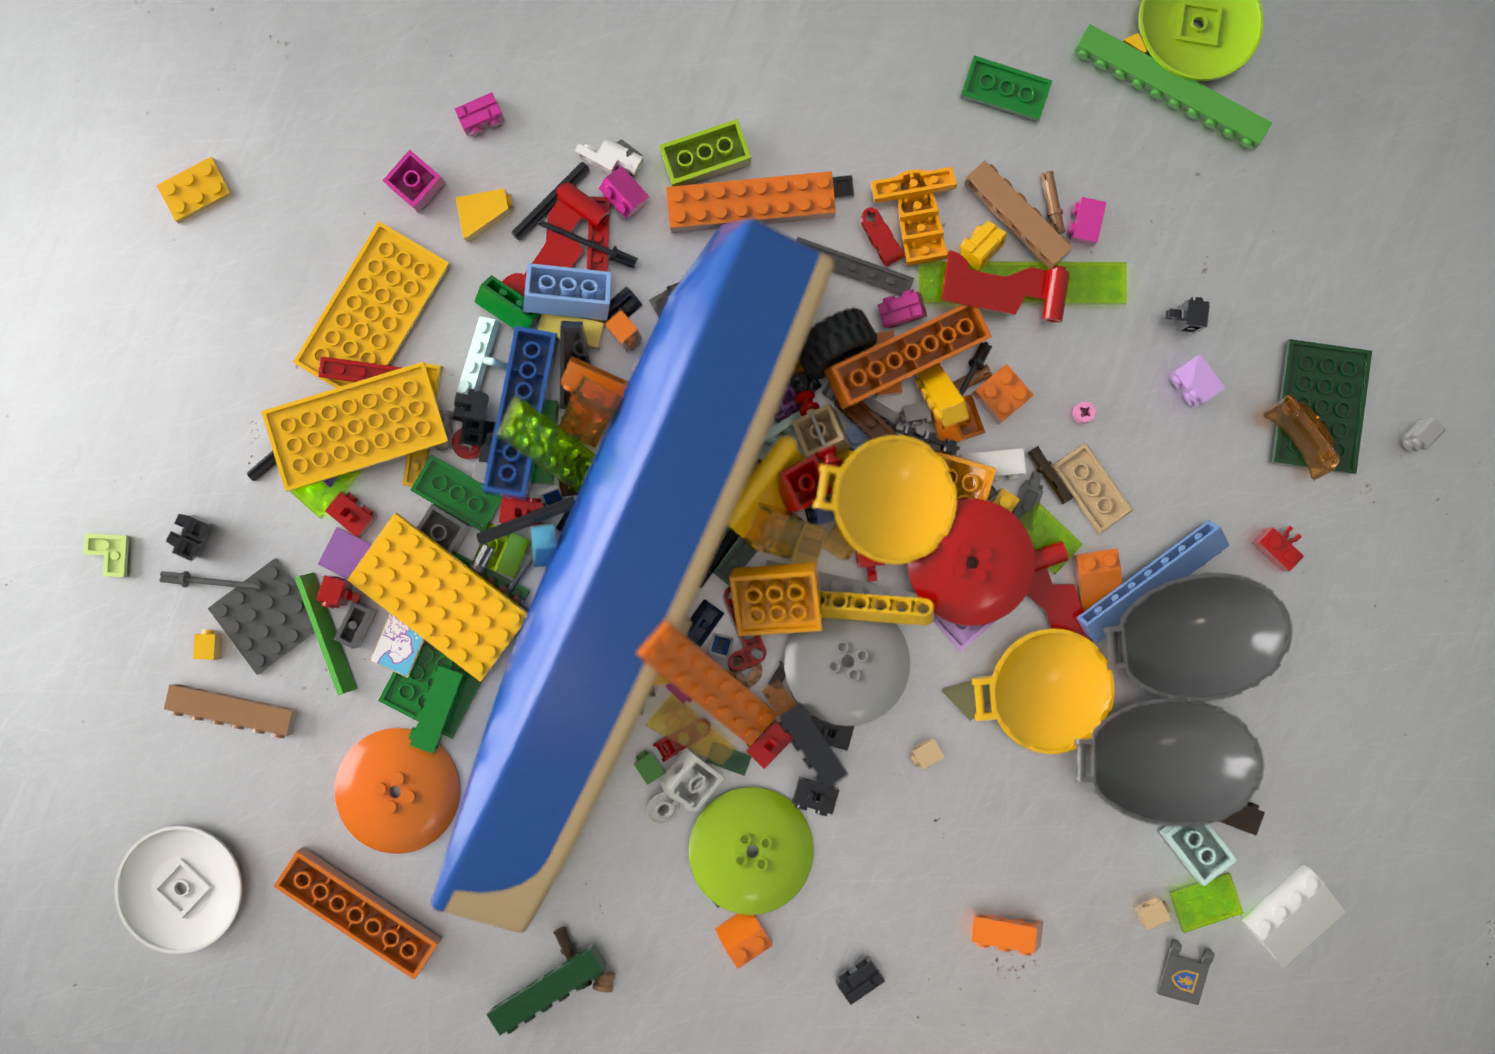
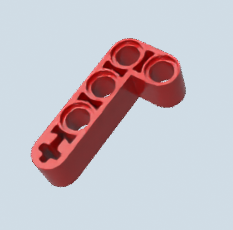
M729 586L724 591L723 603L738 636L732 598L728 599L729 593L732 592L731 586ZM754 635L752 640L738 636L743 649L732 653L728 659V668L732 672L739 673L761 664L765 660L767 651L760 635ZM754 649L760 650L762 658L754 659L751 656V651ZM735 657L741 658L743 665L741 667L733 666L732 659Z

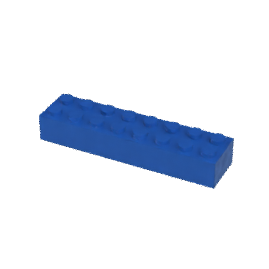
M515 326L482 489L487 495L528 501L559 343L557 333Z

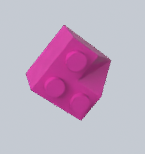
M411 150L402 157L382 180L417 213L424 208L446 183L438 173Z

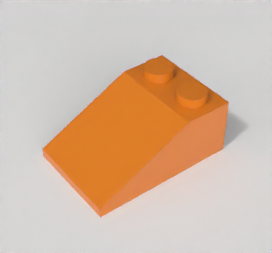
M1118 548L1072 555L1078 597L1083 612H1085L1122 584Z

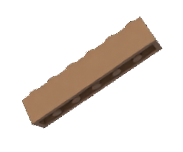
M984 160L966 177L964 184L1049 269H1053L1054 266H1057L1069 255L1072 250L1069 240L1064 236L1061 237L1056 232L1054 225L1046 222L1041 217L1040 211L1035 207L1032 208L1027 203L1025 196L1017 193L1012 188L1010 181L1006 178L1003 179L998 174L994 165L988 164Z
M177 683L169 685L164 710L171 711V715L183 716V714L191 715V719L203 721L204 718L211 719V723L217 725H224L225 722L232 724L231 727L235 729L248 727L252 728L254 733L264 734L265 731L271 732L272 736L277 738H285V736L293 733L298 711L293 708Z

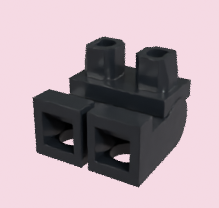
M469 388L468 394L456 392L452 420L462 422L460 440L462 444L481 447L489 403V396L484 392H475V389Z
M178 514L174 524L183 527L182 535L171 531L166 542L174 546L172 553L193 561L197 558L212 523L195 515Z

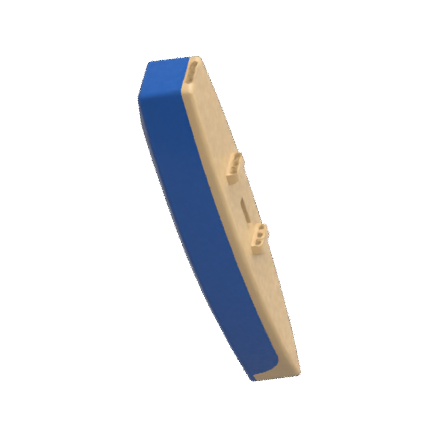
M750 218L729 222L718 228L670 294L580 488L556 543L557 547L550 557L510 655L475 758L431 899V905L434 910L517 933H523L529 927L581 834L659 675V672L641 659L636 652L665 620L685 636L688 634L692 622L690 621L691 618L686 617L745 483L760 464L755 460L779 406L834 269V262L830 257L756 219Z

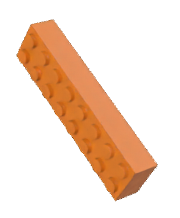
M832 171L666 187L671 233L718 229L725 223L750 218L764 224L835 218L836 215Z
M961 305L838 363L824 372L841 408L844 409L991 338L992 335L979 308Z
M666 620L636 652L641 659L750 747L778 716L767 703Z
M304 847L295 852L273 886L413 980L420 974L442 938Z

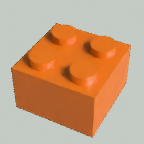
M1008 364L1004 365L972 393L998 424L1006 420L1034 396Z

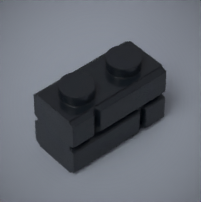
M862 957L855 962L853 969L850 971L845 969L837 975L836 985L850 1005L885 982L884 976L871 957L867 959Z

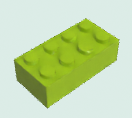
M738 119L659 145L672 186L691 185L751 164V156Z

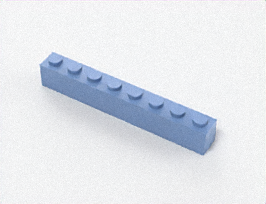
M1208 520L1076 617L1085 635L1096 644L1104 640L1106 633L1103 632V627L1119 624L1123 614L1143 594L1163 583L1190 576L1230 545L1222 528Z

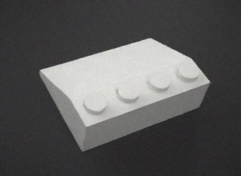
M1302 864L1243 917L1241 921L1281 966L1285 968L1346 911L1313 870Z

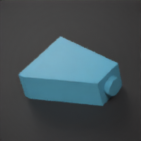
M551 523L531 525L530 535L534 567L547 566L554 549L557 547L555 527Z

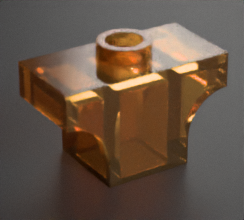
M779 679L762 690V693L778 716H781L797 705Z

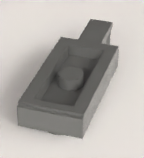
M1036 471L1032 472L1029 481L1025 480L1024 484H1022L1018 495L1020 500L1012 512L1021 521L1026 530L1031 529L1044 492L1042 491L1043 486L1040 485L1043 474Z

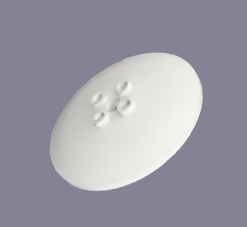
M189 826L162 828L141 838L124 856L115 880L114 894L116 907L127 930L147 947L170 954L194 952L220 938L234 921L242 898L240 870L230 850L212 834ZM179 882L186 885L187 890L185 893L178 891L177 885Z

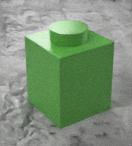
M645 750L636 756L637 761L634 762V766L647 785L665 774L666 770L653 751L647 753Z

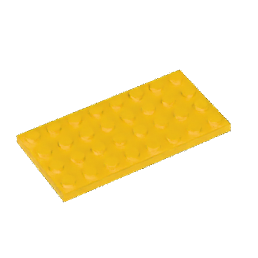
M378 221L293 363L316 377L319 374L321 356L390 366L451 264ZM320 378L335 388L355 383Z
M424 362L261 411L286 492L449 442Z
M398 513L393 514L347 579L351 584L480 682L483 681L522 628L528 614L525 609Z

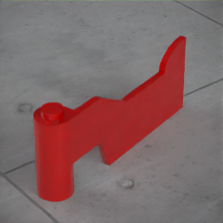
M567 182L566 184L562 183L556 191L558 201L549 212L547 222L572 233L582 217L596 228H599L607 219L610 211L573 184ZM547 229L546 243L531 264L572 268L584 250L578 242ZM527 271L524 274H511L502 281L525 297Z
M949 250L941 301L1016 315L1026 296L1044 300L1043 321L1062 323L1070 272L1066 271V267L1054 266V269L1050 270L1029 267L1009 276H1001L969 269L968 261L961 254Z
M1063 541L1034 550L1035 573L1031 587L1026 595L1045 610L1051 629L1069 630L1093 642L1085 635L1076 618L1083 613V609L1075 584H1052L1047 569L1048 567L1069 561L1068 552Z

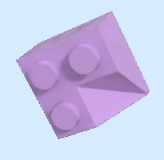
M1201 354L1189 359L1170 373L1173 385L1182 390L1185 401L1189 405H1193V407L1206 403L1225 389V386Z

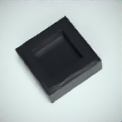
M852 175L833 177L835 199L854 197Z

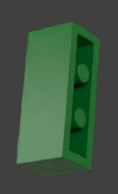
M493 275L480 285L474 301L513 329H515V326L534 329L541 315L540 313L523 312L524 297Z

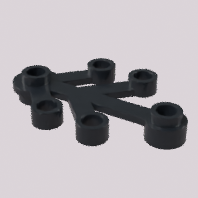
M885 421L896 433L922 440L932 445L941 446L940 451L956 455L957 450H960V447L957 446V442L954 440L945 439V442L938 440L937 434L925 431L924 435L917 434L916 428L904 425L903 430L896 429L897 424Z

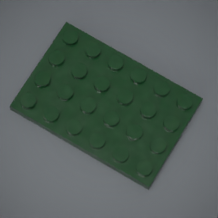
M1293 339L1287 340L1271 463L1347 474L1357 473L1372 358L1371 350Z

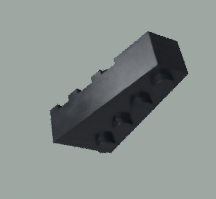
M561 321L560 383L571 356L593 365L583 322ZM560 384V409L602 410V402L596 399L594 401L588 400L583 397L582 393L578 391L570 392L563 388L564 385Z
M801 702L779 716L781 722L778 724L785 734L788 732L791 734L793 740L790 742L797 752L799 750L803 752L805 757L802 760L809 770L811 768L815 770L817 775L814 778L821 788L825 786L829 790L849 776Z

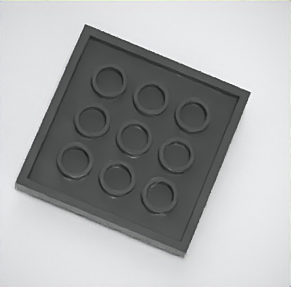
M274 558L243 581L263 584L260 590L235 587L208 608L256 675L261 674L315 633L298 586L277 558Z

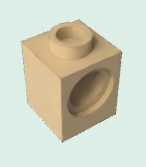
M933 737L912 748L913 755L910 756L915 766L918 767L920 765L923 770L945 757Z
M1158 897L1134 907L1143 927L1148 931L1171 920L1168 914L1171 912L1165 900L1162 901Z

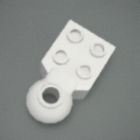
M686 747L660 779L662 786L660 793L652 795L648 800L646 807L647 818L656 825L668 823L675 817L679 803L684 809L698 811L723 781L724 777Z

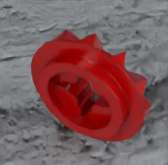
M460 428L453 435L452 448L459 457L474 459L480 455L481 447L471 445L470 451L468 446H460L462 444L460 443L462 428Z

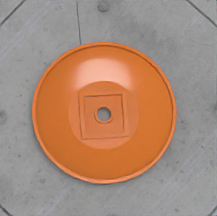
M408 728L384 729L360 740L343 759L336 777L335 801L342 822L358 841L380 852L401 854L414 852L428 846L447 830L459 806L460 779L452 757L441 744L434 754L410 746L411 739H409L411 729ZM393 786H397L401 790V795L397 798L393 797L390 793Z

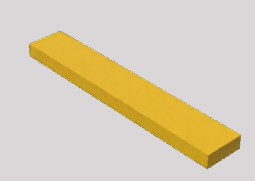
M425 363L435 398L438 402L443 366ZM430 448L407 455L403 486H413L429 459Z

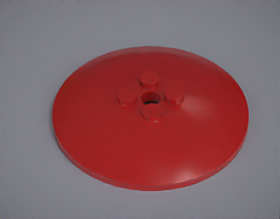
M961 499L957 500L953 524L947 536H944L937 545L938 547L925 557L907 563L909 578L918 598L928 599L932 602L935 615L955 624L976 626L988 624L1005 617L1022 602L1034 578L1035 551L1026 528L1009 510L987 500ZM970 556H974L978 560L977 567L973 569L968 568L966 565V560Z

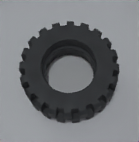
M858 308L844 309L841 312H836L834 315L824 318V320L816 323L809 329L798 360L808 377L815 380L823 379L826 377L825 370L874 347L877 343V334L862 310Z

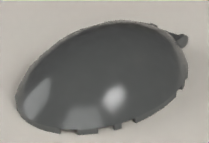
M1203 573L1174 579L1143 594L1131 604L1121 617L1119 624L1103 627V632L1106 633L1109 659L1107 669L1124 668L1128 678L1138 686L1169 699L1211 701L1242 694L1243 691L1251 687H1257L1262 680L1268 676L1271 677L1281 666L1280 662L1285 653L1289 652L1292 641L1290 615L1283 601L1278 599L1273 593L1274 591L1248 577L1229 573ZM1114 632H1118L1119 649L1122 661H1117Z
M1165 698L1131 704L1105 718L1093 730L1091 739H1074V745L1077 748V777H1075V783H1092L1095 793L1105 803L1124 815L1151 824L1171 827H1194L1224 820L1233 813L1240 811L1250 802L1255 791L1259 789L1263 778L1264 759L1257 738L1251 734L1247 725L1237 716H1233L1224 711L1223 708L1207 704L1204 701ZM1085 745H1090V777H1086Z

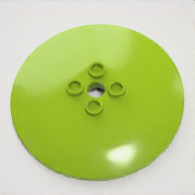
M1142 0L1139 10L1140 34L1150 55L1170 73L1194 81L1217 80L1239 70L1255 53L1262 38L1264 16L1260 0ZM1200 20L1203 23V28H1196L1193 21Z
M743 787L730 790L718 796L703 809L691 831L688 856L695 881L711 901L733 913L759 915L784 906L799 893L807 881L812 868L814 844L810 827L804 815L789 799L765 788ZM751 845H755L758 848V854L755 857L747 855V848Z

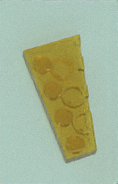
M673 693L644 725L720 765H723L736 750L735 747Z

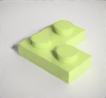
M85 533L84 554L104 555L103 576L127 577L129 536Z

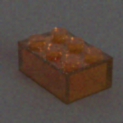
M583 376L572 394L558 428L564 433L581 440L584 444L596 448L621 396Z

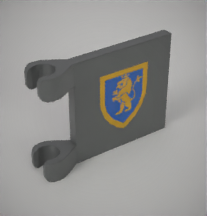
M1172 939L1157 994L1199 1005L1207 974L1215 956L1214 952L1211 949L1204 948L1201 962L1180 957L1178 955L1182 949V944L1178 940Z

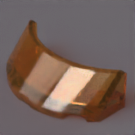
M1287 395L1263 413L1265 418L1280 426L1294 441L1306 461L1313 480L1333 471L1340 462L1339 455L1333 449L1334 440L1318 415L1304 402L1299 404L1294 396Z

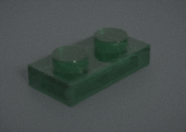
M713 741L705 762L745 776L751 756Z

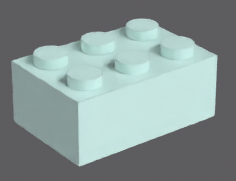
M1210 824L1194 827L1165 826L1159 831L1192 876L1203 886L1207 885L1237 861Z

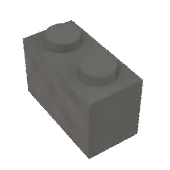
M352 602L334 640L352 649L359 648L377 610L361 602Z

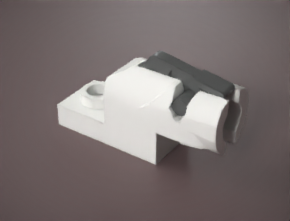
M622 139L617 142L604 140L598 153H595L596 150L586 144L585 146L578 144L575 150L577 157L609 174L614 172L617 167L620 168L622 166L628 173L635 176L644 162L642 154Z

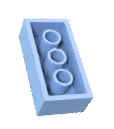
M527 263L523 312L607 320L610 305L611 272Z

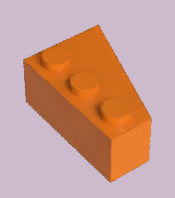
M977 914L974 916L971 942L977 943V946L982 948L996 946L999 951L1010 952V949L1019 951L1021 955L1031 956V953L1034 954L1041 947L1043 921H1037V924L1024 922V919L1019 918L1016 921L1005 919L1003 916Z

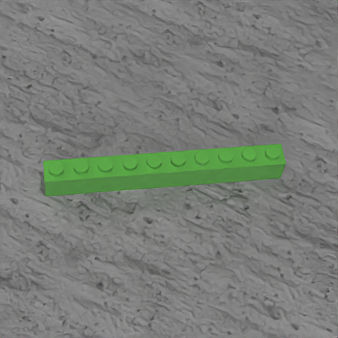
M1091 24L1087 27L1074 51L1079 58L1092 61L1099 69L1108 70L1114 73L1116 78L1132 83L1134 88L1149 92L1157 100H1164L1171 108L1186 112V115L1192 119L1201 120L1208 128L1223 132V135L1229 139H1236L1245 148L1255 150L1262 143L1272 124L1271 121L1197 81L1184 79L1170 73L1159 65L1154 58Z

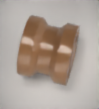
M604 970V975L593 983L592 988L600 992H613L614 986L612 981L615 979L616 974L612 971Z

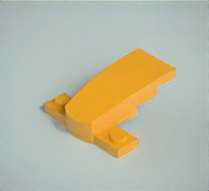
M953 167L930 171L920 169L908 170L900 173L897 177L871 181L874 203L897 199L899 227L907 266L947 259L948 253L943 237L944 231L933 193L956 189L957 183Z

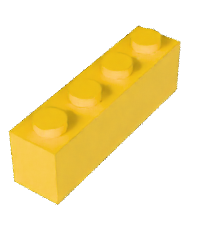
M940 363L916 374L917 378L914 381L918 391H921L924 401L927 400L929 409L933 410L936 420H941L944 427L969 419L964 399Z

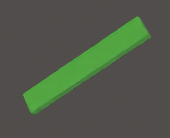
M314 572L295 577L337 695L357 689L341 644L334 640L337 633L328 609L321 605L322 601L316 600L320 587Z

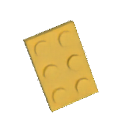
M209 157L156 185L177 223L232 195L213 157Z

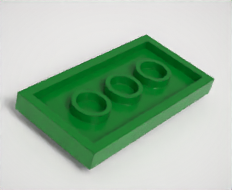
M974 55L960 97L1039 122L1053 80Z
M432 454L410 491L479 531L486 529L502 498H504L485 494L482 490V483Z

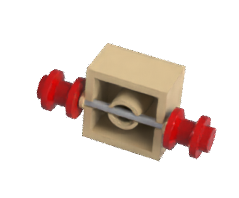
M806 389L798 392L794 400L797 405L802 406L799 409L802 417L792 421V424L806 458L815 454L819 463L824 461L822 465L840 468L843 463L842 459L836 458L835 455L850 448L851 445L837 411L830 403L820 407L817 402H813L815 398L813 391Z

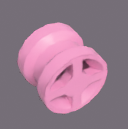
M1081 402L1072 410L1073 419L1081 424L1091 421L1096 415V409L1090 402Z

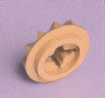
M735 657L732 660V664L735 667H741L743 661L741 658ZM759 664L752 667L751 669L755 668V670L748 673V680H746L743 673H735L730 669L729 672L746 687H751L760 680L762 666Z

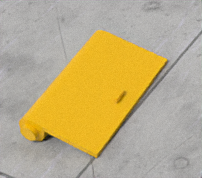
M788 435L786 438L783 436L779 438L748 477L727 524L754 548H757L787 510L779 494V473L806 459L796 447L797 442Z

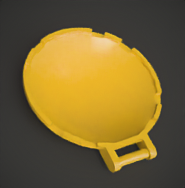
M901 435L879 437L858 447L846 459L841 468L828 465H820L819 467L821 474L817 499L814 501L813 507L834 511L836 522L845 539L855 550L869 559L887 564H904L925 557L938 547L937 545L944 536H947L953 524L957 507L956 485L953 483L949 472L950 469L941 456L920 440ZM829 473L836 474L832 502L826 503L825 497Z
M1056 628L1029 633L1015 641L1003 653L993 675L971 678L975 691V720L996 719L1007 736L1022 747L1034 752L1060 754L1075 750L1077 748L1074 745V739H1090L1093 730L1107 718L1109 711L1112 710L1115 684L1112 670L1107 669V663L1109 662L1093 642L1078 633ZM989 684L991 711H985L983 685Z

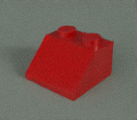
M815 454L779 473V494L788 513L799 512L812 505L817 499L821 472L819 471L820 463ZM829 483L827 485L826 496L833 493Z

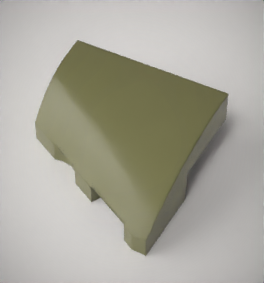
M966 681L941 690L970 721L975 717L976 703L972 681ZM989 684L983 685L984 708L991 702Z

